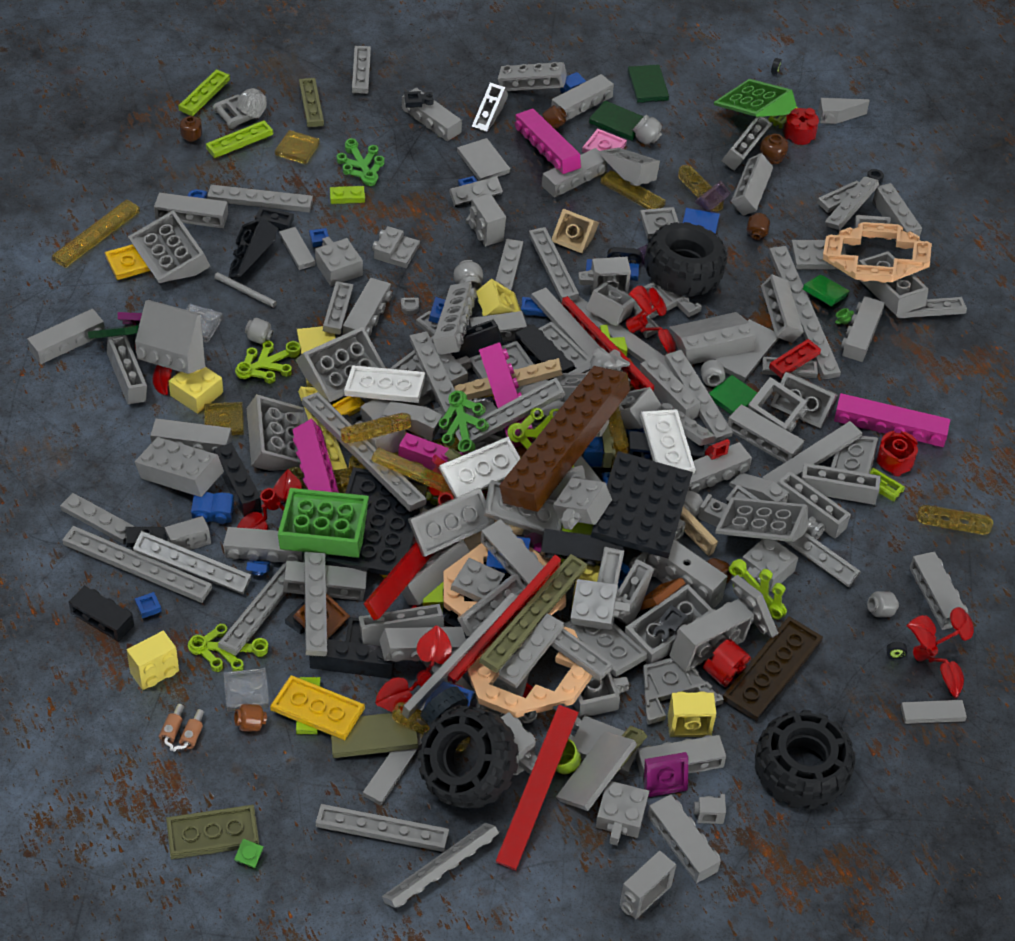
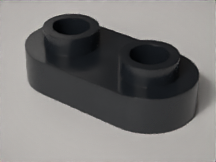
M612 247L607 252V258L628 257L629 263L640 264L642 262V252L635 248Z

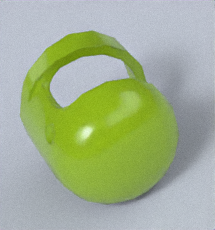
M568 739L556 769L558 773L565 775L575 772L581 763V755L574 742Z

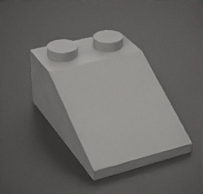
M619 147L602 150L599 153L631 185L640 186L642 183L649 184V182L657 180L659 160Z

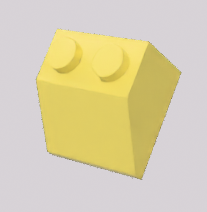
M490 279L476 291L483 316L521 311L515 293L493 279Z

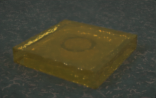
M289 130L276 148L275 155L306 164L320 144V139Z
M242 402L204 404L205 425L231 428L232 435H244Z

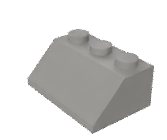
M785 372L780 384L807 401V412L803 418L799 417V419L822 428L831 414L839 394L790 372ZM777 392L770 405L790 415L797 407V405Z

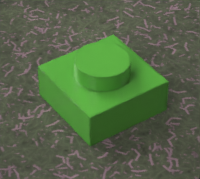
M243 839L234 861L255 869L264 847Z

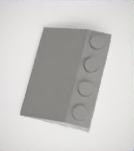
M174 210L128 236L158 283L196 276L211 267L205 254Z
M146 300L135 340L137 359L187 374L205 368L200 313Z
M737 312L669 327L678 350L682 349L691 365L755 350L756 334L750 322Z
M363 326L306 351L296 359L304 377L329 403L345 396L344 389L352 365L385 368Z
M256 394L246 408L251 466L268 471L300 469L301 461L296 454L298 449L293 442L294 434L292 429L308 421L304 407Z
M731 497L715 533L794 542L802 537L809 524L808 508L806 504Z

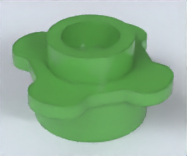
M848 308L841 309L836 313L838 320L835 323L837 325L849 323L852 320L851 317L854 315V311H849Z

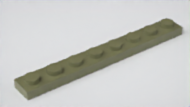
M570 554L480 657L479 663L498 673L529 637L544 616L553 609L583 574L588 564Z

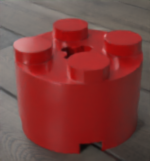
M795 108L791 113L787 114L783 130L784 137L787 140L788 138L791 139L792 143L797 145H806L811 140H814L819 124V118L815 114V110L812 108Z
M890 431L882 437L876 462L892 475L900 476L913 468L918 453V443L907 432L894 433L895 431Z
M727 639L716 648L712 659L708 658L703 669L718 683L727 688L734 680L732 677L735 674L740 675L744 671L751 657L732 639Z

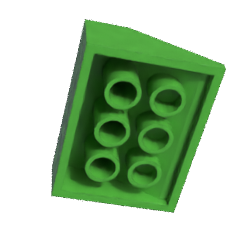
M752 79L746 80L714 102L716 106L755 117L787 115L797 107L791 89Z
M290 488L278 531L280 549L359 558L363 543L369 496Z

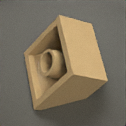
M563 209L552 236V241L583 253L593 240L599 222Z

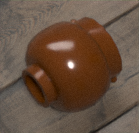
M780 134L767 135L761 142V153L770 164H779L788 152V142Z

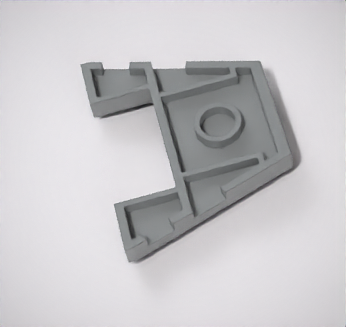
M654 282L643 286L647 292L650 288L657 290L666 304L667 311L678 306L688 317L701 312L702 306L700 304H693L685 296L680 297L673 292L665 291ZM637 302L632 310L635 316L642 311ZM657 311L646 316L648 324L645 328L659 327L652 320V318L659 315ZM644 331L643 335L645 338H648L658 333V331Z
M672 658L643 666L646 721L648 725L665 720L666 714L660 701L671 699L672 693H692L696 691L714 693L715 706L723 704V697L720 694H716L709 682H705L695 668L685 672Z

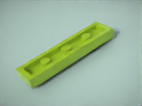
M216 69L178 105L179 111L194 116L230 81V75Z
M264 120L206 143V149L214 158H217L273 135V129Z

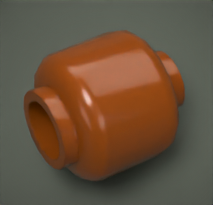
M242 704L239 709L235 710L234 723L241 731L257 732L260 731L263 724H266L267 713L263 712L259 704Z

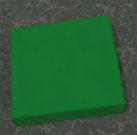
M821 274L803 286L804 291L830 306L847 297L850 290Z
M731 375L709 392L715 404L732 415L741 404L748 408L749 403L756 396L757 392Z

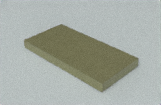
M415 712L408 719L402 713L360 716L346 740L331 735L333 758L418 748Z
M254 804L166 817L171 860L238 850L243 839L259 845Z

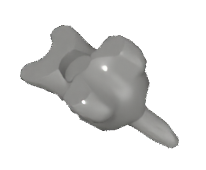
M601 347L593 351L590 361L591 368L598 366L620 371L622 367L630 365L629 361L620 356L621 353L618 350H612L608 353Z

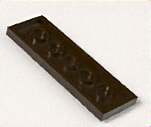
M790 616L778 628V634L768 640L723 695V701L756 722L823 639V636Z

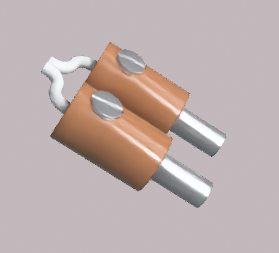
M177 704L174 713L168 714L159 734V739L170 746V751L175 752L177 749L184 748L193 749L203 727V724L200 722L204 714L203 710L198 709L194 719L188 720L179 740L181 746L173 748L171 743L174 742L183 722L181 713L184 706Z

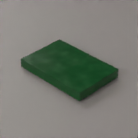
M660 65L628 67L629 78L637 102L669 100L668 90Z
M604 101L589 118V123L633 141L636 133L632 130L644 116Z
M139 324L89 331L88 337L94 339L136 334Z

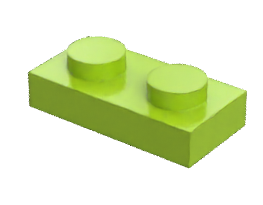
M364 186L330 187L331 204L365 203Z

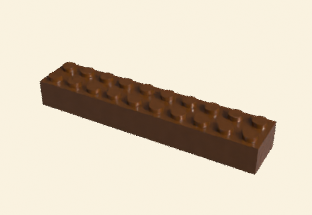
M598 366L591 368L499 485L504 504L535 512L540 510L630 392L626 372Z

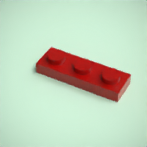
M807 339L770 362L769 369L782 379L785 372L791 373L820 355L821 349L810 339Z

